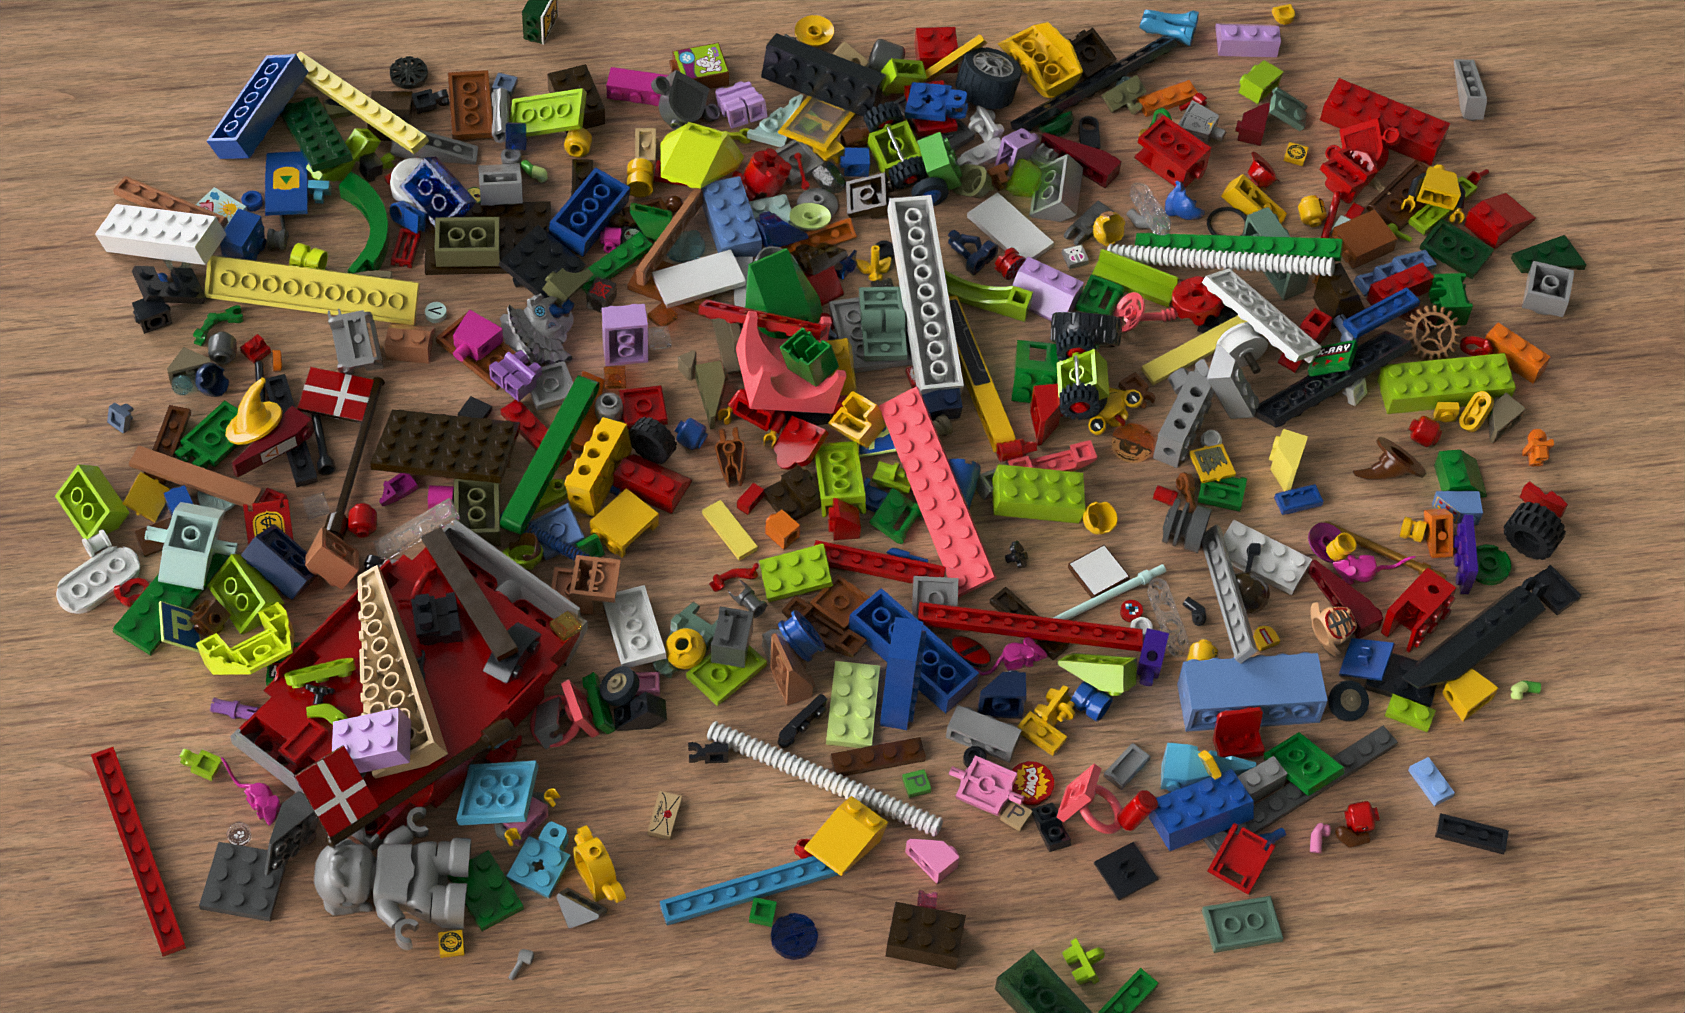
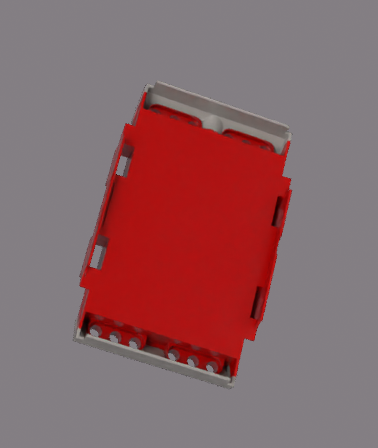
M456 519L453 521L454 526L449 523L443 531L506 630L508 631L514 624L519 622L542 634L539 640L541 646L538 652L531 656L524 664L523 672L518 679L505 683L487 674L483 670L492 652L457 596L456 600L463 642L446 644L439 642L429 646L420 644L419 638L416 636L411 602L399 603L398 597L411 598L413 588L423 573V564H426L427 569H432L436 563L426 547L413 560L404 554L393 564L388 559L380 567V570L396 605L415 657L420 658L422 656L421 650L425 651L424 672L426 687L448 754L428 766L376 779L373 777L372 771H368L363 780L378 805L480 740L481 731L497 720L507 718L515 728L545 698L544 686L552 679L554 673L562 665L568 667L588 629V623L580 616V608ZM437 564V576L434 579H428L422 591V594H429V596H434L435 599L446 597V593L454 592ZM358 589L314 633L306 638L293 653L276 667L275 678L263 690L271 698L230 736L234 746L295 792L299 791L303 794L294 776L332 752L333 725L325 718H311L327 729L328 735L297 767L279 755L278 749L308 719L306 707L318 705L313 704L315 694L305 689L306 685L300 688H292V686L287 685L285 674L293 670L326 662L353 658L356 669L352 671L351 675L346 677H338L336 675L329 677V680L316 683L311 681L306 684L334 688L335 694L324 696L323 703L333 705L345 714L348 719L361 716V713H363V703L361 702L363 684L360 682V649H362V642L359 640V631H361L359 611H361V603L358 601ZM479 753L355 832L352 836L370 850L378 849L383 844L387 834L402 825L407 826V816L412 809L416 807L424 808L429 804L437 809L466 779L467 765Z

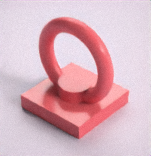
M570 680L561 683L565 695H553L538 704L540 705L560 696L566 714L572 722L570 729L563 735L562 740L550 745V747H559L567 744L577 735L580 727L591 738L600 734L592 721L593 713L587 702L586 695ZM536 707L530 719V730L534 739L541 744L534 734Z
M1094 763L1066 786L1057 818L1065 822L1079 810L1082 817L1092 828L1104 834H1113L1121 829L1117 821V814L1122 810V807L1117 798L1108 789L1097 785L1101 768ZM1095 794L1102 796L1112 807L1115 816L1113 824L1107 825L1098 821L1090 812L1088 806L1093 801Z

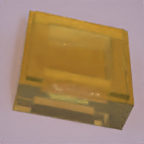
M566 611L550 622V627L563 642L582 630V625L569 611Z

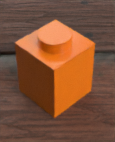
M781 509L776 514L773 513L767 518L765 534L784 550L800 537V525Z

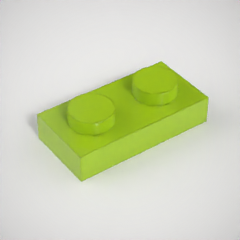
M1393 694L1384 716L1428 732L1436 710Z

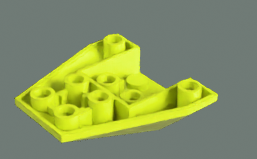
M688 122L667 134L660 145L661 177L670 182L686 184L690 188L701 189L738 169L744 160L743 154L728 133Z

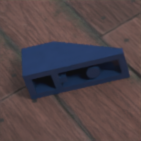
M959 388L937 390L922 395L932 421L941 414L946 415L948 419L960 418L963 406Z

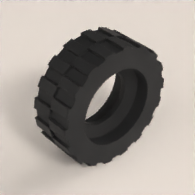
M650 417L639 418L628 431L631 447L634 448L635 452L656 464L666 462L677 448V442H675V437L671 434L670 430L659 421Z

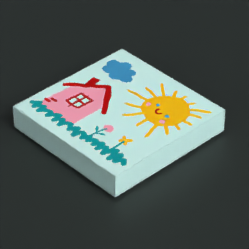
M215 187L196 204L227 217L228 222L231 221L238 208L247 211L245 205Z

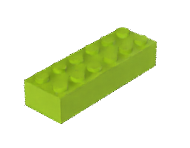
M1505 353L1388 364L1381 367L1377 378L1387 414L1435 410L1437 402H1459V407H1466L1472 396L1477 392H1487L1494 400L1496 397H1502L1505 393L1512 397L1516 389Z

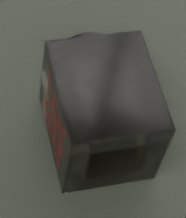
M597 276L586 294L587 308L602 313V308L611 306L617 297L616 283Z

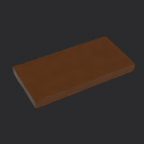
M1416 159L1367 205L1366 209L1369 212L1375 209L1387 225L1393 223L1397 226L1398 231H1401L1409 223L1410 218L1427 205L1426 203L1416 201L1417 198H1414L1415 207L1412 212L1409 213L1411 209L1409 204H1405L1403 210H1401L1402 203L1409 196L1407 193L1412 180L1420 173H1426L1428 168Z

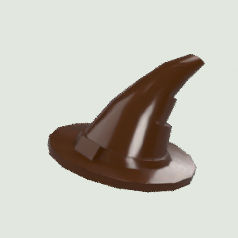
M1379 437L1376 440L1378 446L1383 451L1379 457L1380 461L1371 465V468L1353 470L1354 476L1366 480L1391 479L1408 473L1421 478L1426 475L1425 469L1412 455L1394 442L1383 437Z

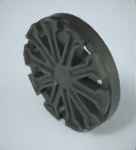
M412 56L401 57L395 60V63H392L390 67L391 81L400 88H417L428 77L427 65L423 60Z

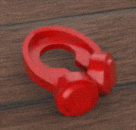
M1467 336L1460 341L1461 351L1468 355L1493 354V345L1488 339ZM1469 344H1475V345H1477L1478 347H1483V348H1482V349L1477 348V349H1475V350H1471V349H1468L1466 346L1469 345Z
M133 578L126 581L122 586H114L115 597L122 605L130 608L141 594H133L129 598L125 597V595L136 584L142 585L145 590L149 586V582L142 578Z

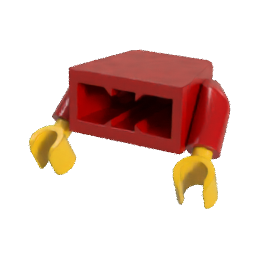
M738 390L728 402V407L718 411L719 421L722 417L727 416L724 419V424H730L732 421L731 413L766 432L770 430V433H767L763 438V446H765L766 441L772 440L771 449H774L776 434L780 433L786 418L785 411L750 409L746 390Z

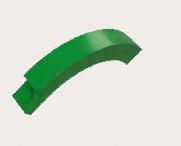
M350 171L339 184L340 197L352 204L363 214L369 224L370 234L364 250L347 271L352 274L376 271L381 268L389 246V227L386 210L374 188L360 176Z

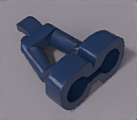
M952 230L948 234V237H950L948 244L967 260L966 271L972 275H976L998 253V245L991 240L986 241L982 245L980 237L960 235L956 230ZM966 243L975 244L977 252L971 254L964 245Z

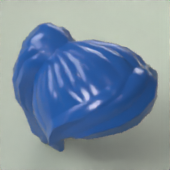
M1176 181V187L1168 194L1165 201L1166 214L1168 216L1177 215L1185 220H1199L1205 215V210L1197 208V201L1192 200L1186 195L1183 183Z

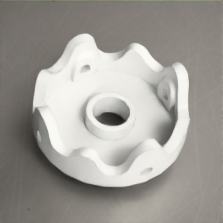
M409 158L398 163L391 174L390 186L395 200L405 201L411 206L418 208L426 207L441 197L442 175L432 162L423 158ZM419 178L422 184L418 186L413 185L411 180Z

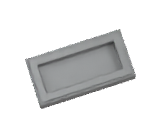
M1132 743L1104 772L1103 777L1122 790L1146 765L1151 756Z

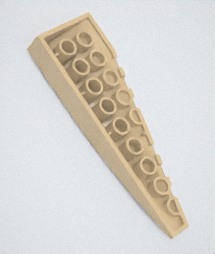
M376 565L358 576V601L361 603V611H359V620L361 621L359 640L362 642V649H360V682L363 684V693H361L363 713H361V716L399 708L411 720L410 763L373 770L372 775L375 779L428 766L448 754L409 638L379 566Z

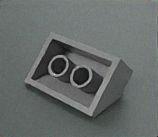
M1064 155L1036 168L1030 217L1062 222L1077 215L1083 167L1070 155Z
M1216 345L1207 376L1208 382L1230 419L1254 417L1259 406L1258 397L1254 394L1250 383L1246 380L1243 370L1240 369L1236 360L1221 345Z

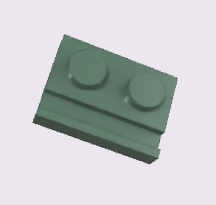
M1278 87L1273 89L1269 113L1298 131L1303 130L1307 116L1305 109L1308 106Z

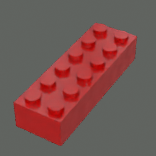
M1341 78L1337 80L1324 103L1320 121L1340 129L1378 118L1384 125L1385 130L1394 127L1401 133V141L1397 145H1388V149L1415 160L1417 159L1430 166L1436 158L1450 126L1449 122Z

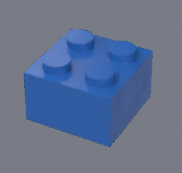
M238 208L224 230L226 236L220 243L222 256L256 261L257 255L260 251L264 250L267 242L264 235L262 218L259 215Z

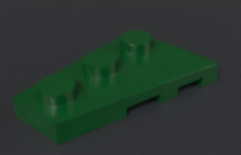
M1566 235L1520 250L1511 256L1512 261L1521 273H1529L1533 261L1566 269L1577 268V270H1585L1586 263Z

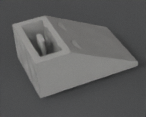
M519 163L478 165L481 205L492 206L523 203Z

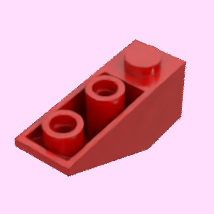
M1314 308L1303 320L1299 328L1320 345L1330 333L1332 317ZM1282 353L1277 363L1296 373L1305 360L1302 359L1294 362L1286 358L1285 353Z

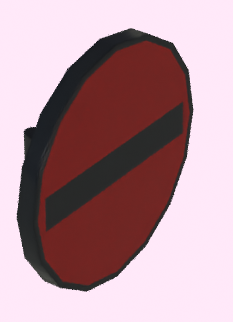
M954 636L950 640V648L970 665L986 667L991 662V655L988 650L977 641L965 636Z

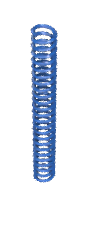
M530 522L528 529L524 531V533H533L539 542L556 552L562 553V555L569 557L573 561H575L576 555L579 552L581 556L583 553L584 556H589L585 551L582 552V550L575 548V546L568 545V542L565 543L564 540L561 541L558 537L551 536V533L544 532V530Z

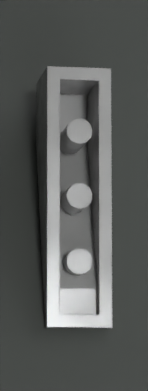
M1454 59L1459 104L1463 119L1470 121L1483 120L1487 96L1474 60Z
M423 130L419 131L427 136L429 142L415 154L392 140L390 153L406 159L419 157L434 162L474 165L477 161L478 146Z

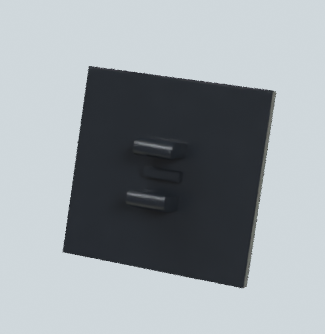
M1134 842L1094 861V865L1118 901L1158 881V877Z

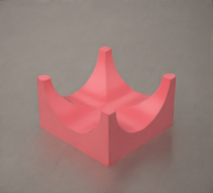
M748 311L736 346V353L750 409L833 414L847 377L845 370H836L832 377L829 375L815 387L787 368L779 347L788 339H777L765 335L757 326V312ZM822 316L818 324L827 325V333L818 340L820 343L822 340L828 341L832 324L830 317Z

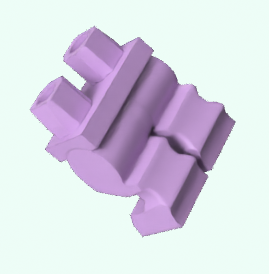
M740 81L732 87L716 89L718 108L724 117L728 116L731 129L748 124V119L751 123L768 117L765 99L762 94L756 92L749 81L745 83Z

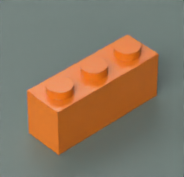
M1499 322L1486 335L1485 339L1490 340L1493 345V354L1505 353L1509 368L1532 384L1545 372L1550 356Z

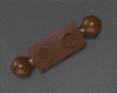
M671 196L665 203L659 197L639 204L678 212L683 202L680 197ZM630 206L622 208L623 215L615 213L609 221V226L612 228H622L625 223L629 227H638L630 214Z

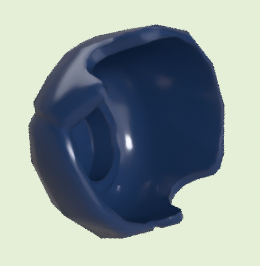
M215 363L204 364L196 372L195 383L197 389L206 396H222L229 386V379L223 373L225 370Z

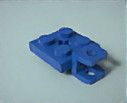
M912 82L905 109V118L945 121L947 116V118L963 119L968 111V103H966L967 92L954 90L951 85ZM956 97H961L962 99L957 101ZM958 108L963 109L961 112L955 111Z

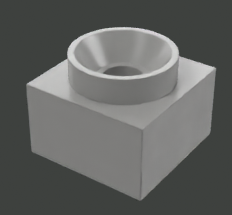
M1533 261L1527 276L1522 308L1533 310L1542 315L1563 317L1570 299L1574 270Z

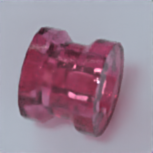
M919 890L917 906L936 909L938 892L928 894L924 890Z

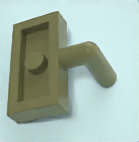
M1135 75L1104 93L1102 98L1111 113L1126 105L1131 114L1136 115L1143 106L1141 103L1135 104L1133 100L1144 95L1147 91L1138 76Z

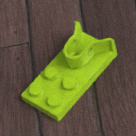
M848 441L822 444L815 455L822 517L829 515L828 509L832 507L833 498L847 502L857 507L859 513L866 514V496L857 442Z

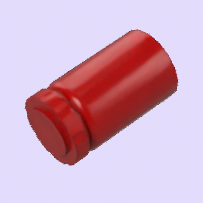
M1141 790L1117 814V821L1120 826L1127 831L1135 830L1158 807L1156 797L1147 790Z

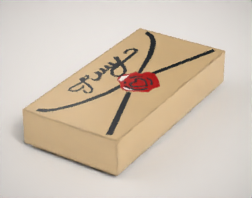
M659 791L648 828L649 836L671 840L682 796Z

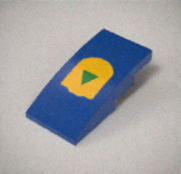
M301 151L266 153L265 216L308 214L309 171L306 169L308 163Z

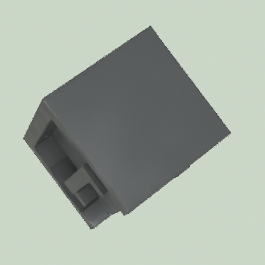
M720 606L714 638L711 643L712 663L745 668L749 643L753 633L754 612Z

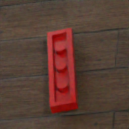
M515 399L500 409L501 415L507 421L520 422L519 434L537 451L548 429L521 401L518 402ZM569 450L566 452L560 466L572 459V453Z

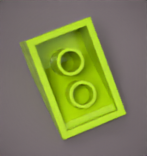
M1071 653L1058 660L1060 667L1100 691H1108L1109 695H1122L1123 692L1129 691L1130 688L1136 685L1137 658Z

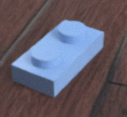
M1429 757L1409 767L1408 771L1434 807L1454 796L1455 792Z

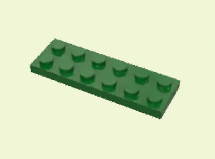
M219 553L213 555L203 590L159 582L158 574L112 628L113 633L151 656L162 642L159 602L162 601L190 609L230 556Z

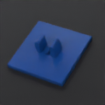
M1351 638L1339 671V676L1382 681L1395 644L1392 642Z

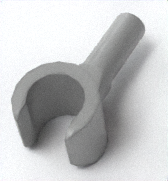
M527 949L520 950L517 963L508 977L510 980H514L523 963L532 964L534 958L533 951Z

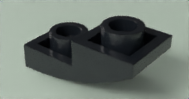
M1053 802L1031 809L1036 826L1049 852L1071 846V838L1063 827L1062 821L1057 818L1058 810Z

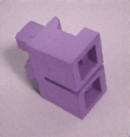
M522 350L515 354L507 352L502 361L499 363L495 361L489 365L490 378L518 402L537 386L536 380L542 375V367L538 363L534 362L529 367L525 365L528 362V356Z

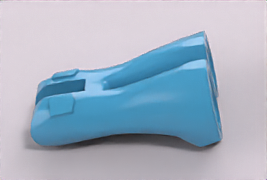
M1144 10L1139 28L1146 33L1176 38L1178 42L1191 46L1198 23L1199 12L1193 10L1183 14H1172L1155 10Z

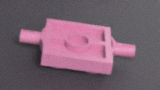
M976 755L971 765L965 771L954 766L949 771V775L961 779L956 799L993 815L999 816L1004 804L1008 800L1019 805L1024 801L1025 796L1012 791L1018 777L1016 772Z

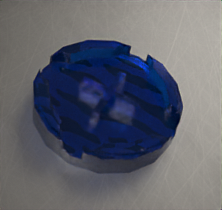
M790 913L787 916L778 918L773 924L770 934L771 944L776 953L786 959H803L816 948L818 931L814 922L807 916Z

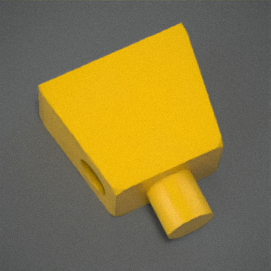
M1471 668L1459 679L1448 681L1442 693L1459 718L1464 722L1494 699L1498 687Z

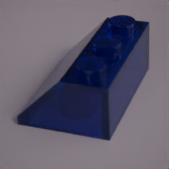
M436 156L425 157L399 186L418 209L426 213L427 219L434 226L436 218L464 217L477 202Z

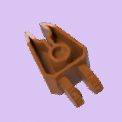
M733 427L732 435L734 440H726L725 429H719L720 441L717 442L714 448L724 481L728 488H730V476L735 473L737 474L739 486H742L745 479L747 462L745 442L739 437L738 427Z

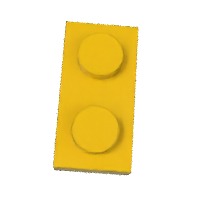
M1031 711L1017 726L1018 729L1022 730L1021 735L1052 756L1056 754L1067 740L1065 734Z

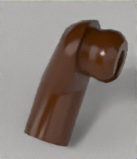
M1339 826L1335 830L1337 839L1349 848L1370 843L1368 832L1355 834L1345 826Z

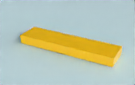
M979 34L925 70L927 79L922 83L931 82L961 62L967 52L986 45L988 42L985 37Z

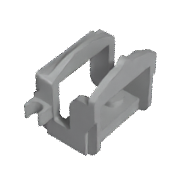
M338 309V315L333 317L330 311H328V323L332 329L339 372L351 375L355 374L354 369L365 367L367 371L384 369L372 313L361 310L342 314L340 309ZM367 323L371 325L377 357H373Z

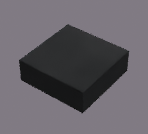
M470 396L458 412V416L484 419L491 413L492 406Z

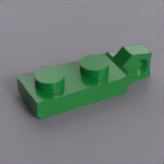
M592 672L582 677L583 688L587 690L589 696L587 697V702L594 715L592 721L597 729L610 734L616 730L610 707L600 694L598 675Z

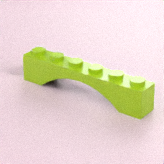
M944 269L949 297L956 295L962 303L1025 322L1032 304V291L1016 286L993 287L981 285L959 278Z

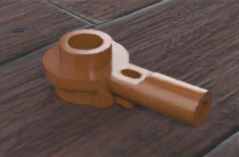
M1182 472L1176 479V487L1184 494L1186 501L1190 502L1189 513L1193 514L1196 509L1194 478L1191 474Z

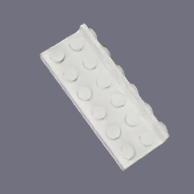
M1230 268L1207 275L1202 281L1209 292L1222 299L1227 307L1236 311L1242 320L1250 323L1257 333L1264 335L1269 340V343L1285 353L1286 358L1297 362L1304 359L1306 362L1311 363L1322 348Z

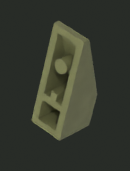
M720 360L695 365V379L710 429L715 428L718 411L720 410L725 392V381H728L727 369L722 368Z

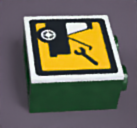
M558 0L527 1L522 10L523 39L544 45L559 17Z

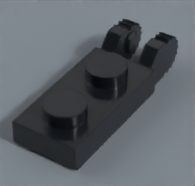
M819 694L779 732L777 741L779 747L785 749L792 745L796 734L799 732L801 734L810 727V722L815 717L819 719L827 710L826 704L828 700L823 694Z

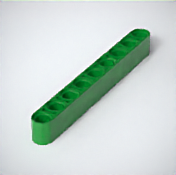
M580 375L576 377L501 517L500 528L520 535L524 533L598 394L599 382Z

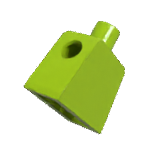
M891 58L881 70V73L886 74L883 95L885 96L891 93L904 94L905 85H912V82L922 83L927 79L923 62L917 60Z

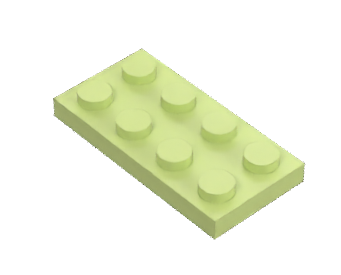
M835 661L826 745L853 748L872 746L880 673L879 665Z

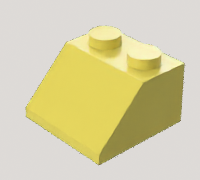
M1286 429L1282 430L1280 437H1275L1269 460L1273 461L1270 470L1284 491L1291 490L1308 439V436Z

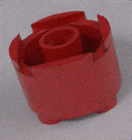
M767 148L766 151H757L753 154L744 171V183L750 190L759 195L763 192L767 194L766 197L777 196L784 186L792 166L772 148Z

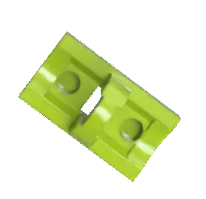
M1077 938L1071 940L1072 946L1062 952V955L1069 966L1081 961L1083 966L1072 972L1076 982L1079 985L1089 981L1096 984L1100 980L1092 965L1105 957L1104 950L1098 947L1085 953Z

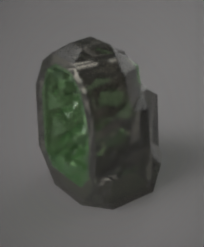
M830 161L823 163L811 173L818 185L829 192L840 193L846 187L843 175L837 166Z

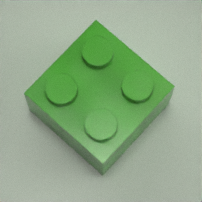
M941 132L918 140L929 177L942 178L947 183L948 191L961 186L960 177L963 175L959 165L956 164L958 158L954 149L951 148L948 138L944 139Z

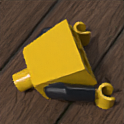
M1443 165L1428 167L1426 173H1420L1412 180L1407 193L1409 196L1401 205V210H1403L1405 204H1409L1411 206L1410 213L1415 207L1414 198H1417L1416 201L1453 211L1455 209V212L1449 217V222L1452 224L1456 216L1458 217V224H1460L1465 218L1461 209H1464L1466 192L1458 182L1457 175L1454 172L1446 171Z

